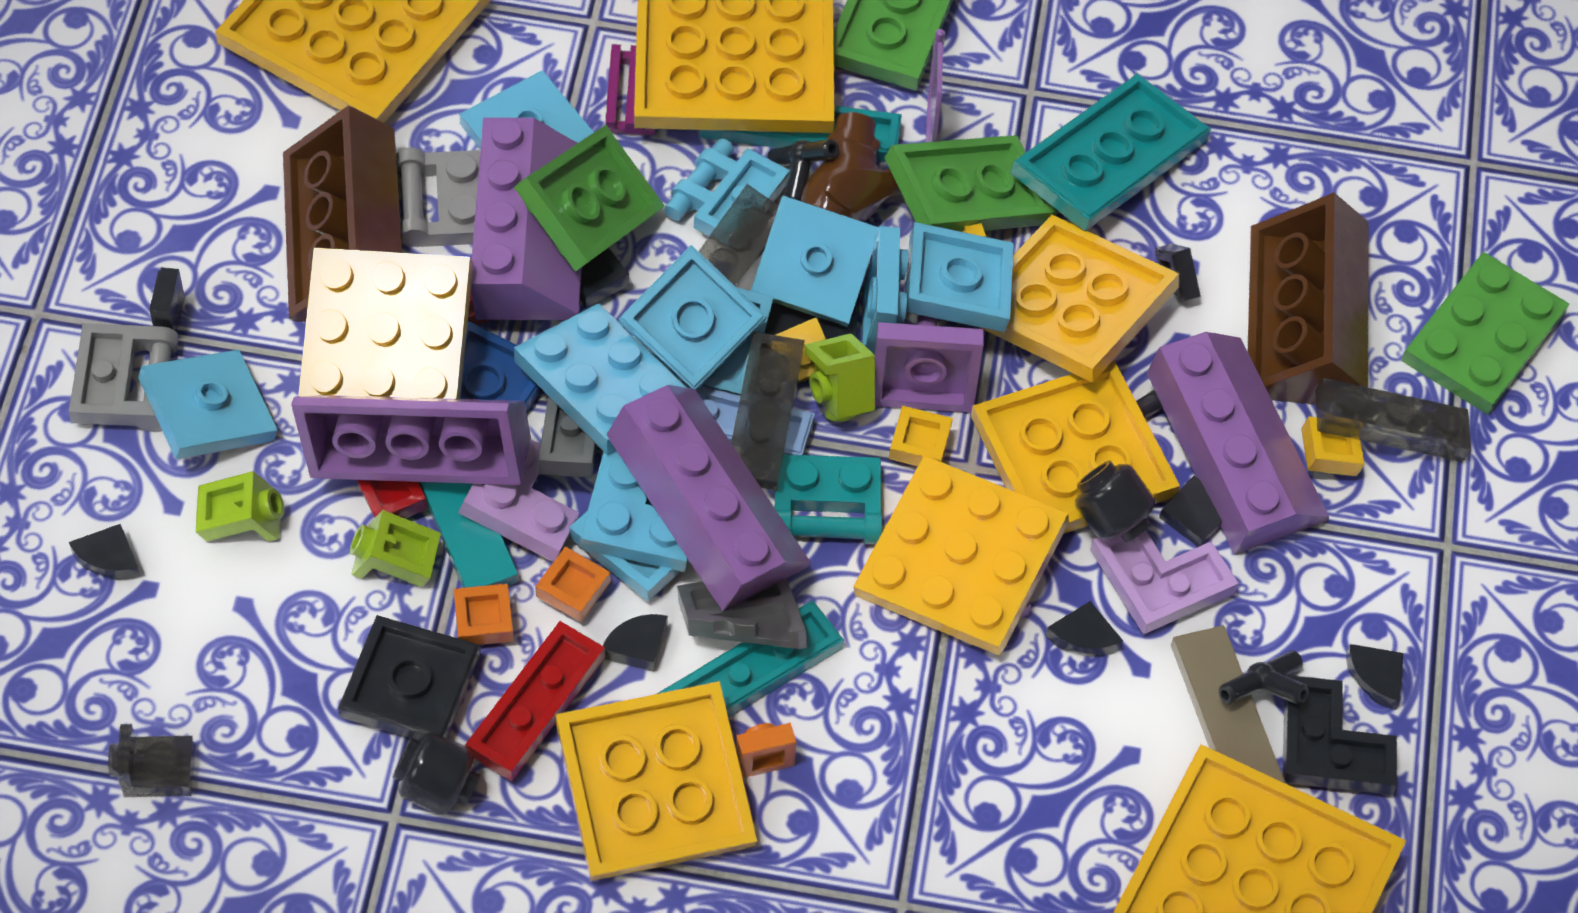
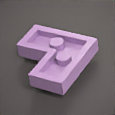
M531 439L521 485L473 484L458 513L554 562L570 532L569 527L575 522L579 512L532 488L539 474L538 459L541 444Z
M1146 530L1135 539L1126 543L1120 536L1108 541L1097 537L1093 539L1091 544V552L1143 635L1234 595L1239 585L1212 541L1165 561Z

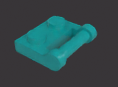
M776 454L774 508L794 537L864 539V544L876 545L881 536L882 529L881 458ZM791 511L864 513V518L791 515Z

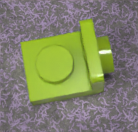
M254 471L199 485L195 533L208 542L254 530L268 542L280 538V522L284 515V503L281 494Z
M382 510L367 526L360 525L353 537L350 554L356 557L352 575L362 579L374 568L423 587L431 578L441 533Z

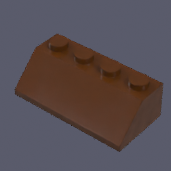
M350 105L283 152L289 319L296 322H305L307 319L314 248L402 253L395 129Z
M1335 192L1251 226L1247 351L1271 400L1325 406L1368 390L1369 221Z

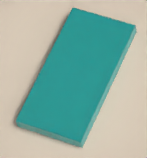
M1137 73L1013 162L1010 173L1086 232L1208 140L1211 128Z

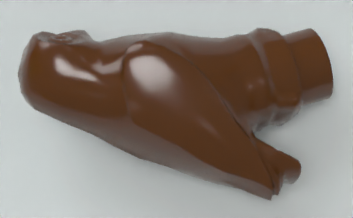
M847 112L838 116L835 131L827 139H833L838 143L839 154L834 159L822 161L820 166L808 178L803 188L801 202L865 223L883 204L901 192L890 169H880L876 163L878 158L876 154L880 148V143L874 137L876 122L871 117L856 112Z

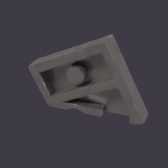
M787 578L725 611L721 610L703 581L677 586L678 602L689 636L795 649L807 648L806 629Z

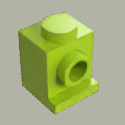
M853 334L804 344L805 355L814 362V372L811 373L809 380L811 393L816 402L824 406V413L827 419L844 422L853 419L855 415L875 411V355Z

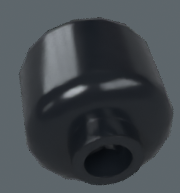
M1109 460L1090 471L1077 483L1076 486L1080 492L1075 499L1076 509L1100 539L1108 541L1121 536L1126 543L1138 537L1151 525L1147 516L1154 508L1155 497L1132 466L1123 463L1114 465Z
M430 731L423 734L419 740L410 737L392 778L399 781L398 792L403 799L431 812L443 815L453 808L456 801L467 805L478 783L480 774L471 770L474 754L470 748Z

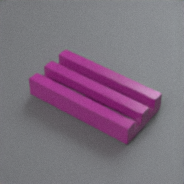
M611 44L605 125L612 133L654 135L655 129L634 128L636 45H631L630 51H622L621 44ZM620 64L629 65L625 121H616Z

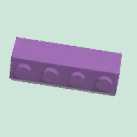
M483 118L472 249L471 295L476 320H567L580 312L582 267L574 271L514 189V186L577 144L574 140L535 118Z
M1206 331L1159 347L1147 371V376L1196 477L1201 480L1222 519L1220 527L1233 554L1235 555L1327 522L1330 517L1240 337Z
M666 385L623 405L606 435L722 611L810 565V560L695 389Z
M306 395L293 397L291 406L310 478L521 485L531 440L524 401L348 395Z

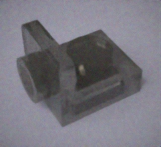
M120 724L119 743H110L109 775L110 777H118L124 797L192 796L195 753L193 736L136 737L132 724Z

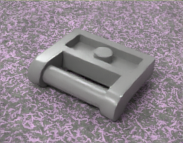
M409 147L396 153L397 173L401 175L403 220L400 222L401 244L408 247L473 244L481 150L424 153L420 149ZM437 176L439 222H427L423 219L421 177Z
M83 323L69 406L71 423L137 426L142 430L150 432L161 431L160 424L145 392L143 402L128 401L136 350H147L150 352L148 365L170 361L171 355L177 352L179 338L177 332L167 327Z

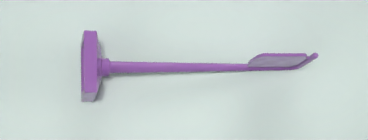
M938 29L935 33L927 101L925 142L937 141L942 99L943 49L945 41V31L943 29ZM917 314V325L878 322L874 354L875 406L902 408L903 405L922 410L971 413L972 406L975 404L982 358L983 329L937 326V318Z

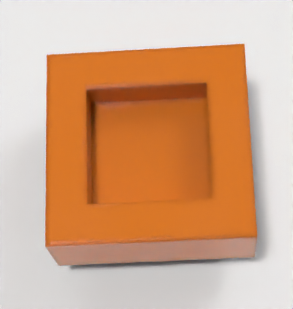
M565 546L535 586L536 597L577 621L582 622L611 583V572Z
M508 583L453 589L458 639L479 645L513 642Z
M762 723L749 728L743 734L737 735L736 753L742 778L794 766L797 741L791 723L778 726L772 723Z

